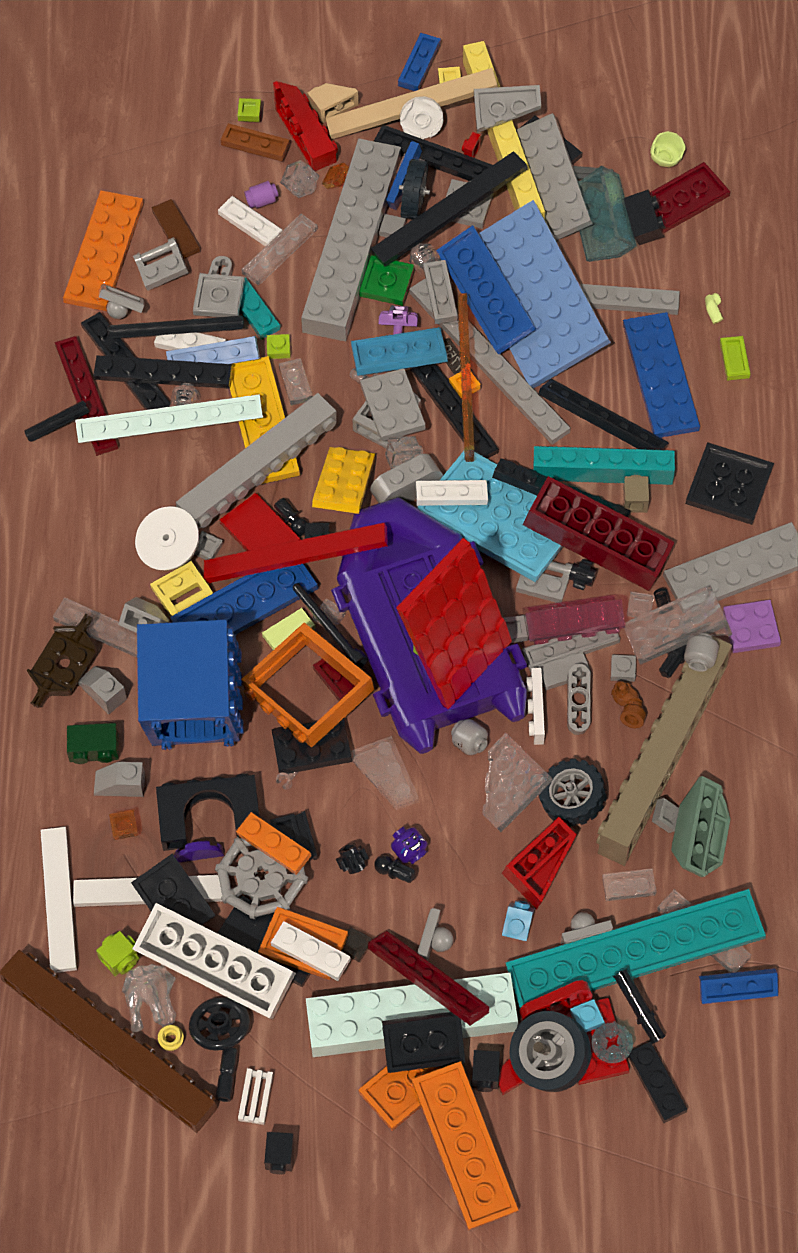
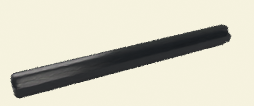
M242 316L108 326V336L110 339L235 330L242 329L244 324Z

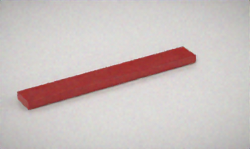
M384 522L204 560L203 579L208 584L386 547L387 526Z

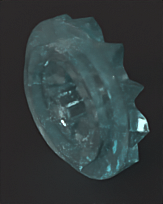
M615 1021L613 1023H603L599 1028L595 1029L592 1036V1049L595 1055L602 1061L608 1063L621 1062L632 1051V1034L629 1033L625 1025H619ZM618 1035L617 1044L619 1046L612 1045L606 1049L608 1044L606 1037L612 1039Z

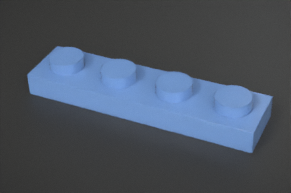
M256 336L166 351L167 360L232 364L260 359Z

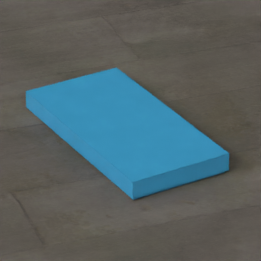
M440 327L351 341L357 376L448 362Z

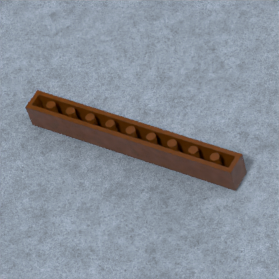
M18 950L0 970L1 980L190 1129L196 1133L200 1131L217 1110L214 1101L215 1097L206 1089L201 1091L195 1087V1081L185 1073L182 1076L174 1070L176 1067L168 1059H159L154 1055L156 1052L150 1045L145 1042L141 1045L135 1040L136 1036L126 1027L123 1029L115 1024L116 1020L107 1012L102 1014L96 1010L97 1006L92 1000L87 997L82 999L78 996V991L70 983L66 982L63 984L57 979L58 975L49 967L46 969L42 968L38 964L39 960L29 952L24 954L21 950Z

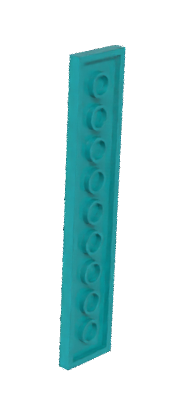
M747 889L505 963L508 973H511L513 990L519 1008H521L524 1004L575 981H586L589 984L590 990L594 991L617 984L613 975L625 968L628 969L630 976L634 979L766 938L750 890Z

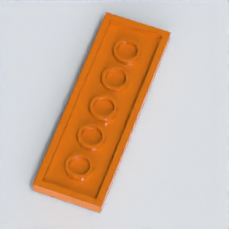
M100 190L63 296L64 303L107 311L106 308L109 301L99 297V290L102 284L113 288L116 286L144 204L143 198Z
M461 1061L412 1079L413 1087L468 1231L518 1212L516 1202Z

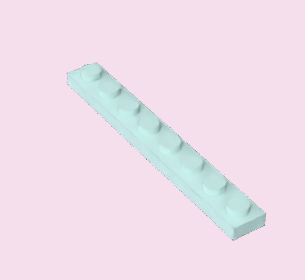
M259 394L78 419L75 422L78 443L260 419L263 418Z

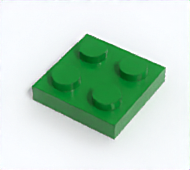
M371 255L359 290V297L403 306L414 272V264L394 260L384 267L375 256Z

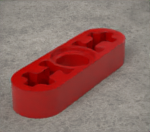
M583 980L575 981L524 1004L520 1008L522 1021L530 1015L542 1011H554L564 1014L570 1011L571 1008L590 1001L592 992L589 984ZM561 1001V1002H560L559 1004H557V1005H552V1006H550L551 1004H553V1003H555V1002Z

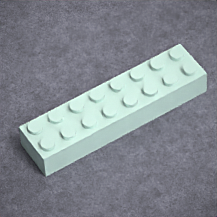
M511 973L454 980L489 1006V1014L471 1026L461 1020L463 1038L515 1032L518 1027V1018ZM416 985L306 998L312 1056L321 1057L383 1049L385 1047L382 1021L451 1011Z

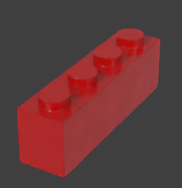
M279 81L273 82L275 111L311 170L315 172L336 163L337 145L334 140L331 141L329 139L325 125L319 123V117L315 109L311 110L306 94H302L297 86Z

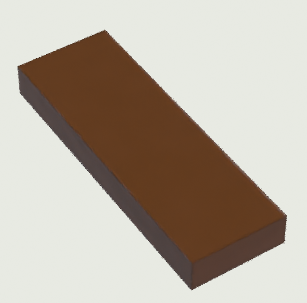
M172 199L151 207L167 239L175 238L183 259L200 252L197 242Z

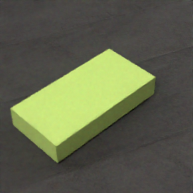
M301 608L262 632V636L274 650L303 623H306L313 630H315V624Z

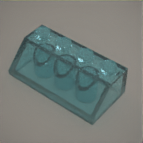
M600 166L579 181L593 222L592 225L579 230L586 261L589 262L620 258L637 246L623 199L625 197L620 176L618 173Z

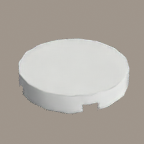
M425 96L415 97L407 101L402 107L400 124L405 133L421 139L431 138L441 130L443 112L440 105L432 98Z

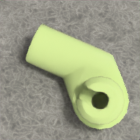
M717 293L709 294L705 298L706 310L713 324L724 320L717 306L721 303V298Z

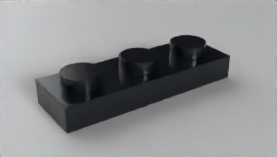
M651 1041L629 1051L627 1056L663 1123L687 1113L688 1109Z

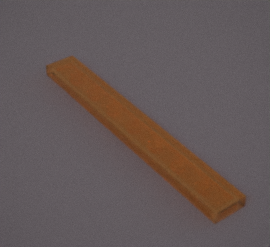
M459 293L458 328L464 460L466 462H474L467 293Z

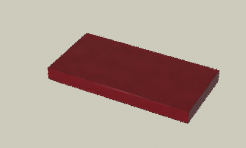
M703 162L651 191V194L658 198L660 208L657 211L658 215H662L666 228H663V233L729 197L731 191L709 166Z

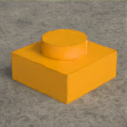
M469 368L449 378L450 384L461 399L480 390L481 384Z

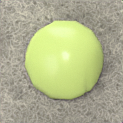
M666 131L659 133L650 148L651 158L658 165L670 168L677 165L683 157L685 144L683 139L674 132Z

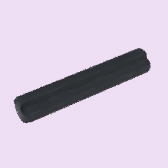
M80 401L24 431L25 435L32 442L87 414L89 408L85 401Z

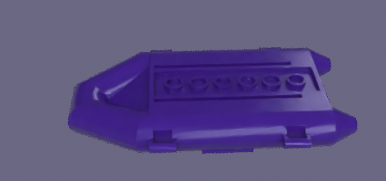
M400 497L360 509L359 514L354 513L350 530L385 522L387 526V546L343 555L336 578L339 586L333 588L331 592L339 612H345L349 609L381 689L373 694L381 717L391 714L400 738L420 754L427 753L433 749L435 730L494 709H497L511 722L523 719L525 717L527 689L519 670L526 668L527 663L518 644L507 646L503 649V652L490 666H487V669L474 683H471V686L458 700H455V703L448 710L441 704L420 657L413 652V642L396 607L462 539L461 534ZM474 541L470 542L481 566L484 562ZM343 595L348 597L349 603H346ZM510 653H512L516 664L512 663L509 657ZM385 699H389L391 704L390 708H388Z

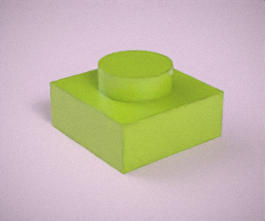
M239 98L238 121L260 122L261 99Z
M289 334L267 335V356H269V359L290 358Z

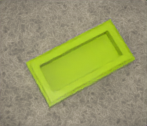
M743 336L720 338L727 381L749 379L750 369Z

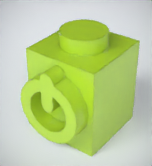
M120 931L115 935L111 934L105 938L102 946L96 950L99 960L114 976H117L119 973L121 975L126 974L139 960L137 951L133 950L136 942L131 936L127 935L125 937Z

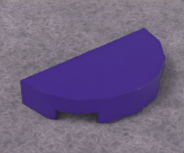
M209 841L188 843L185 845L184 850L180 851L177 849L174 854L178 862L225 856L222 845L218 843L216 846H212Z

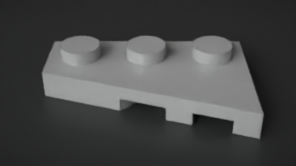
M540 85L474 89L477 133L541 109Z

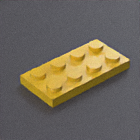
M329 447L313 496L312 507L359 514L375 462V453H368L362 450H347L342 447Z

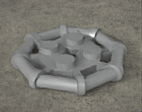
M239 837L233 839L234 843L221 862L216 864L215 867L219 877L222 892L221 900L223 903H228L250 916V919L274 913L277 907L289 910V906L303 885L308 882L304 866L297 875L288 874L285 867L260 850L249 852L246 847L252 845ZM241 852L243 857L239 859L237 867L230 866L238 853ZM259 870L268 871L264 880L255 877ZM228 875L236 876L238 883L236 888L231 889ZM287 882L292 883V885L283 897L280 894L281 888L284 886V884L286 885ZM243 893L250 896L253 900L250 905L238 897ZM272 898L277 900L276 902L260 905V901Z

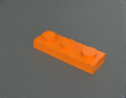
M252 812L236 830L239 837L295 875L298 874L312 856L304 847Z

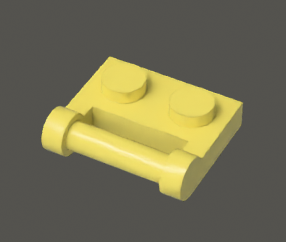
M192 561L150 584L151 589L166 609L169 617L213 594ZM196 587L200 588L199 592L176 605L172 604L171 601Z

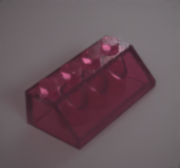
M617 594L522 608L528 640L530 642L534 641L535 645L548 643V639L558 638V641L571 640L572 635L579 634L582 635V638L593 637L599 631H605L606 634H615L620 632V628H625L622 599Z

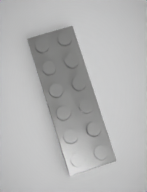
M553 113L516 129L545 210L544 219L555 240L592 225L591 216L555 115Z
M791 522L665 570L663 577L682 613L686 614L797 571L798 533Z

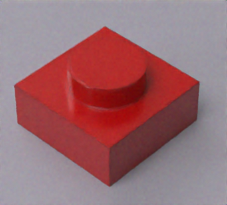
M472 132L469 139L464 140L462 152L465 155L473 158L476 157L480 149L481 134Z

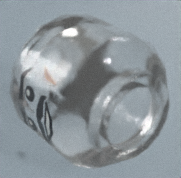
M429 243L418 244L410 252L409 262L414 264V269L422 277H425L423 263L441 261L440 254Z
M189 383L176 386L172 390L170 407L200 403L201 393L198 389L194 388V385Z

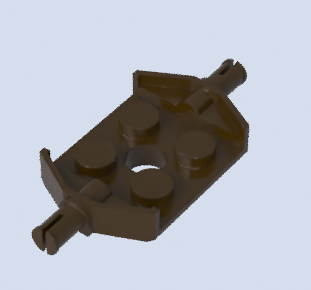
M84 614V617L77 626H54V634L31 670L27 669L28 674L38 688V692L32 702H30L34 707L40 708L45 697L70 696L97 652L86 631L93 621L90 615ZM62 659L70 660L69 666L65 669L57 667L58 662Z

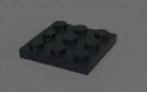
M707 442L685 504L753 525L774 463Z

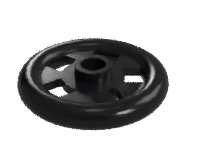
M226 997L213 998L203 1002L194 1010L189 1020V1032L192 1039L202 1048L213 1051L234 1047L244 1039L250 1027V1016L247 1009L242 1004ZM222 1007L231 1009L229 1014L220 1010ZM205 1013H210L211 1015L207 1021L201 1019ZM240 1019L239 1027H232V1020ZM206 1028L211 1033L207 1037L201 1034V1031ZM229 1033V1038L223 1040L218 1039V1036H223Z

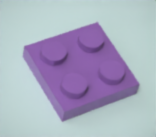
M771 600L723 607V615L733 653L780 646L781 640Z

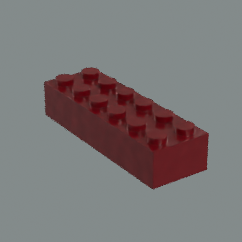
M549 476L523 523V526L647 591H650L675 543Z

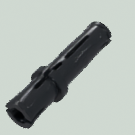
M625 968L613 975L637 1017L636 1022L638 1025H642L651 1043L654 1044L660 1038L663 1039L666 1035L654 1017L656 1014L654 1010H650L628 969Z

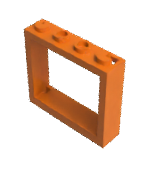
M306 623L299 626L241 679L245 689L243 692L251 701L255 699L259 702L261 709L266 714L270 715L272 713L281 727L284 729L289 728L300 743L305 742L311 748L374 691L371 677ZM305 645L355 685L348 694L309 729H306L259 689L263 683Z

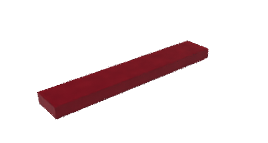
M77 336L55 342V347L76 403L85 401L89 408V412L83 415L82 419L106 416ZM115 439L91 442L96 456L118 449Z
M385 931L368 942V949L469 1026L489 1014V1006L390 932Z

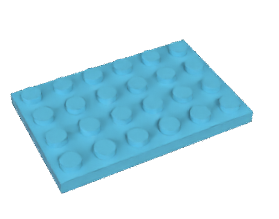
M466 447L439 481L486 480L487 505L418 506L417 508L460 533L462 538H465L467 541H474L478 550L536 582L563 547L523 526L524 520L537 495L492 478L497 464Z

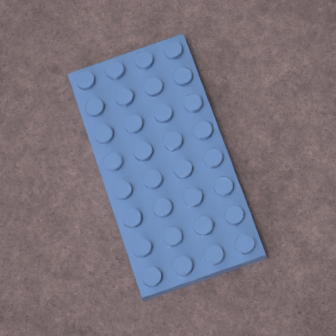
M534 200L479 233L536 327V330L509 347L527 383L533 389L611 343Z

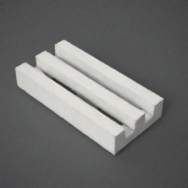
M247 1068L238 1121L264 1125L273 1072L268 1071L265 1073L262 1070L253 1071ZM254 1077L256 1080L249 1116H245L251 1080ZM266 1079L260 1116L257 1118L255 1117L261 1080Z

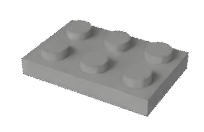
M404 368L360 380L361 389L381 442L425 430L424 419Z

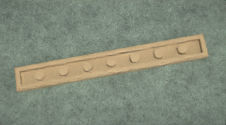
M493 68L334 115L326 118L331 139H335L400 119L402 107L407 101L415 97L425 96L432 98L441 107L474 97V89L497 88L498 86Z

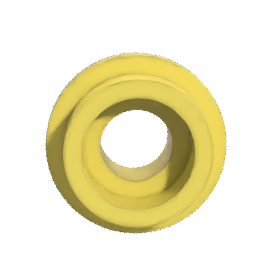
M167 1025L160 1030L158 1042L163 1049L173 1051L183 1044L184 1035L178 1026ZM174 1035L176 1039L173 1042H168L166 1040L167 1037Z

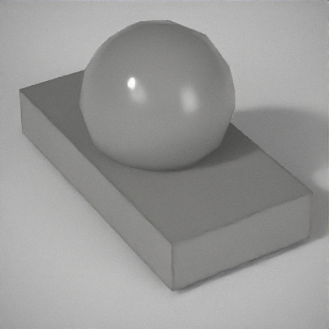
M102 284L100 287L99 297L109 301L106 309L112 318H124L129 309L142 313L144 307L143 298Z
M435 908L430 909L417 952L427 961L431 949L437 952H445L451 948L454 939L448 929L438 927L440 910Z
M579 912L571 920L572 931L562 933L561 945L613 930L611 920L596 924L592 915L587 912Z

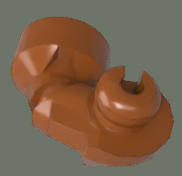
M624 681L616 682L611 695L617 704L625 706L620 715L621 722L629 728L636 729L642 727L646 719V712L642 709V700L629 683Z

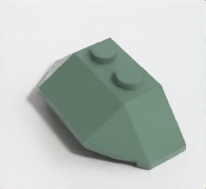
M704 776L698 778L679 806L671 848L681 867L700 877H705L722 865L730 825V816L726 801L722 795V786Z

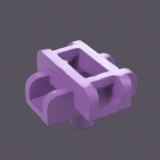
M391 305L389 311H382L380 313L379 324L394 325L393 334L402 333L403 326H417L418 314L408 312L409 306Z

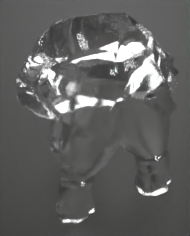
M153 964L137 966L126 974L121 992L125 993L126 1004L130 1011L132 1032H139L144 1028L140 1014L142 1001L149 1005L151 1012H153V1021L165 1027L175 1022L177 1014L171 1006L169 995L176 977L162 964L161 966Z

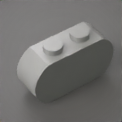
M420 454L381 474L373 482L370 490L378 503L400 497L410 503L416 499V481H439L443 474L429 454Z

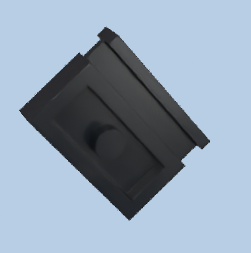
M302 811L300 814H290L270 820L272 827L311 853L312 856L309 860L318 859L305 811Z

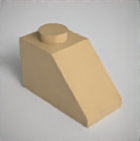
M325 83L307 92L309 106L311 110L315 109L321 124L326 122V118L344 113L359 105L358 91L355 88Z

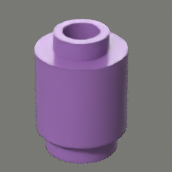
M269 181L249 187V190L244 192L249 207H255L256 209L276 202L275 197L278 196L275 184L270 185Z

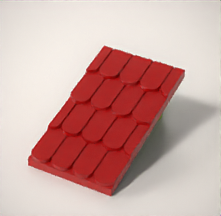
M462 538L396 607L413 642V652L420 657L441 704L448 710L455 703V700H458L471 686V683H474L487 669V666H490L503 652V649L512 642L506 622L502 618L497 602L492 596L485 572L480 567L476 552L465 538Z

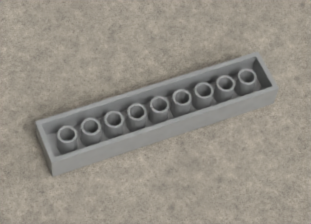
M358 138L301 317L302 333L346 342L360 298L359 290L371 255L373 256L371 248L377 243L379 229L388 208L386 199L401 165V147Z

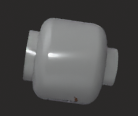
M700 633L688 639L684 659L691 669L701 672L706 671L715 665L719 645L709 634Z
M461 720L454 725L451 731L452 743L467 755L471 756L480 753L487 746L488 733L485 728L474 720Z

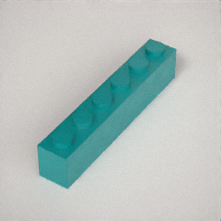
M534 446L533 470L546 477L549 476L558 481L624 483L625 476L640 475L648 476V484L673 485L675 451Z

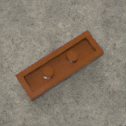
M229 123L220 140L222 146L282 162L290 146L289 139Z

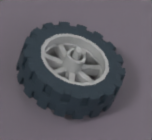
M416 159L409 161L404 185H399V189L403 190L401 218L415 219L419 216L425 194H430V190L426 189L427 161Z
M570 759L568 762H565V760L558 762L559 765L556 767L553 765L549 768L548 774L543 775V782L539 785V799L545 812L553 821L560 817L571 827L579 823L584 825L587 823V820L595 819L598 811L601 812L603 810V802H606L607 799L606 785L594 765L590 766L587 761L581 760L580 762L577 759ZM575 779L583 780L576 786ZM588 784L590 785V791H589V792H587V791H580V790L583 789L586 785H588ZM559 787L565 790V792L556 794ZM581 797H587L582 803H580ZM567 798L563 805L557 803V800ZM571 802L577 804L576 806L569 807Z

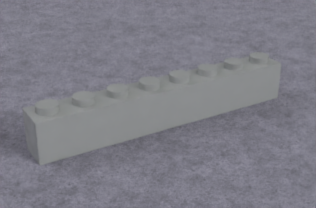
M317 393L176 501V507L187 511L196 521L198 529L208 526L215 516L226 512L233 502L237 499L241 500L251 488L262 484L270 473L279 471L286 461L297 457L304 447L312 445L322 433L333 429L337 423L336 410Z

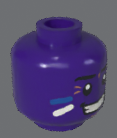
M403 826L392 835L395 840L391 843V849L403 863L410 862L414 864L427 853L425 849L428 843L417 828L411 827L406 830Z

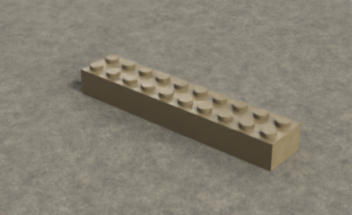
M712 636V639L719 645L715 665L701 672L691 669L685 662L681 671L683 673L681 679H676L671 690L673 692L671 698L665 700L661 709L663 713L660 719L656 718L652 725L650 739L646 738L643 742L639 760H634L630 768L631 774L629 779H624L620 787L619 793L621 794L618 801L613 800L608 811L610 814L608 820H603L597 833L599 836L596 841L599 844L598 854L623 866L626 865L656 806L657 800L660 799L727 668L732 644Z

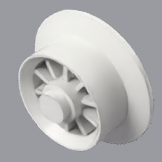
M159 508L146 516L137 530L135 538L137 553L141 560L153 569L165 571L178 568L186 564L196 551L199 541L198 526L194 518L181 508Z

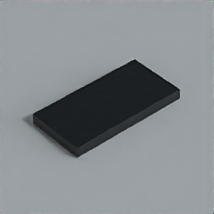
M244 896L240 897L241 900L251 905L252 901ZM234 907L217 934L258 954L274 913L250 919L249 915ZM271 960L295 972L296 974L292 982L300 987L304 986L311 975L308 972Z

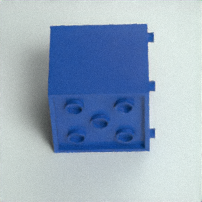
M227 620L137 624L138 722L152 746L162 745V750H167L166 747L168 750H171L172 745L224 742V746L229 747L230 745L231 747L234 746V742L240 741L239 734L244 733L243 719H241L239 710H243V698L240 695V689H238L239 686H242V672H240L238 663H242V653L239 643L236 641L233 627H229Z

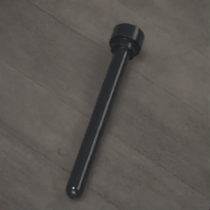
M295 583L292 587L293 591L340 646L346 657L360 669L364 667L368 657L362 650L354 649L302 585Z

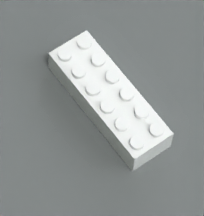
M157 903L133 947V950L270 1019L274 1018L296 974Z

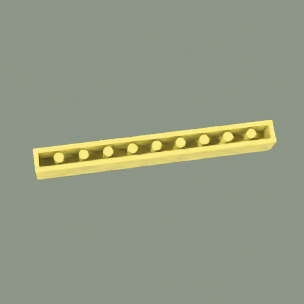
M484 41L463 45V64L467 75L493 68ZM493 68V72H494V75H495V79H496V82H497V86L500 87L499 82H498V79H497V76H496V73H495L494 68ZM510 120L487 129L497 161H500L514 151L527 164L528 170L506 184L515 211L534 200L542 216L545 218V210L513 121Z

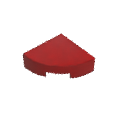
M510 1059L505 1062L499 1073V1089L502 1096L524 1083L515 1073Z

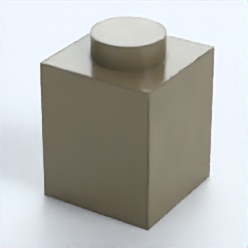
M631 475L624 477L623 503L625 509L631 512L647 513L649 504L648 476Z

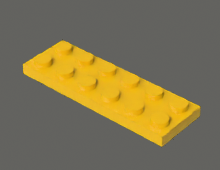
M269 356L232 364L233 370L229 389L231 397L238 398L260 394L263 418L238 421L245 448L285 418ZM296 457L286 461L279 471L270 473L262 484L300 476Z

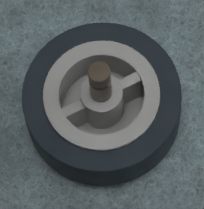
M542 1011L530 1015L516 1028L510 1042V1060L515 1073L527 1085L546 1092H559L571 1088L585 1075L591 1060V1044L586 1031L577 1021L559 1012Z

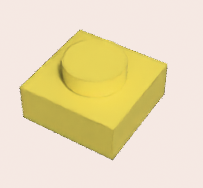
M460 67L438 68L439 84L461 77Z

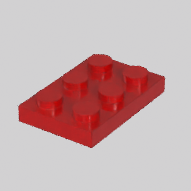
M609 998L595 1001L605 1023L599 1028L586 1032L591 1044V1060L585 1075L578 1082V1085L629 1073L628 1063ZM570 1011L564 1013V1015L572 1018Z

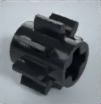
M582 559L579 564L573 563L569 580L574 582V588L584 590L586 585L592 587L597 570L592 569L593 562Z
M350 843L339 850L341 857L336 858L340 870L342 869L343 872L348 870L349 874H355L366 867L364 860L369 859L365 848H362L361 845L357 847L355 843Z

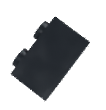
M648 189L623 198L632 232L639 246L665 237L663 228H666L662 215H658L657 209L660 208L657 196H652Z

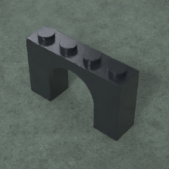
M239 774L232 778L214 777L207 781L189 780L183 784L165 783L162 786L156 787L163 851L185 848V845L188 844L186 833L187 814L194 805L201 801L213 799L227 804L234 813L236 830L251 812L260 818L255 775Z

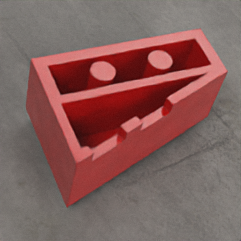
M560 817L506 865L502 872V875L536 910L543 901L577 835Z

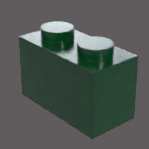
M116 723L67 725V755L69 762L85 764L88 761L109 763L112 760H119V733Z

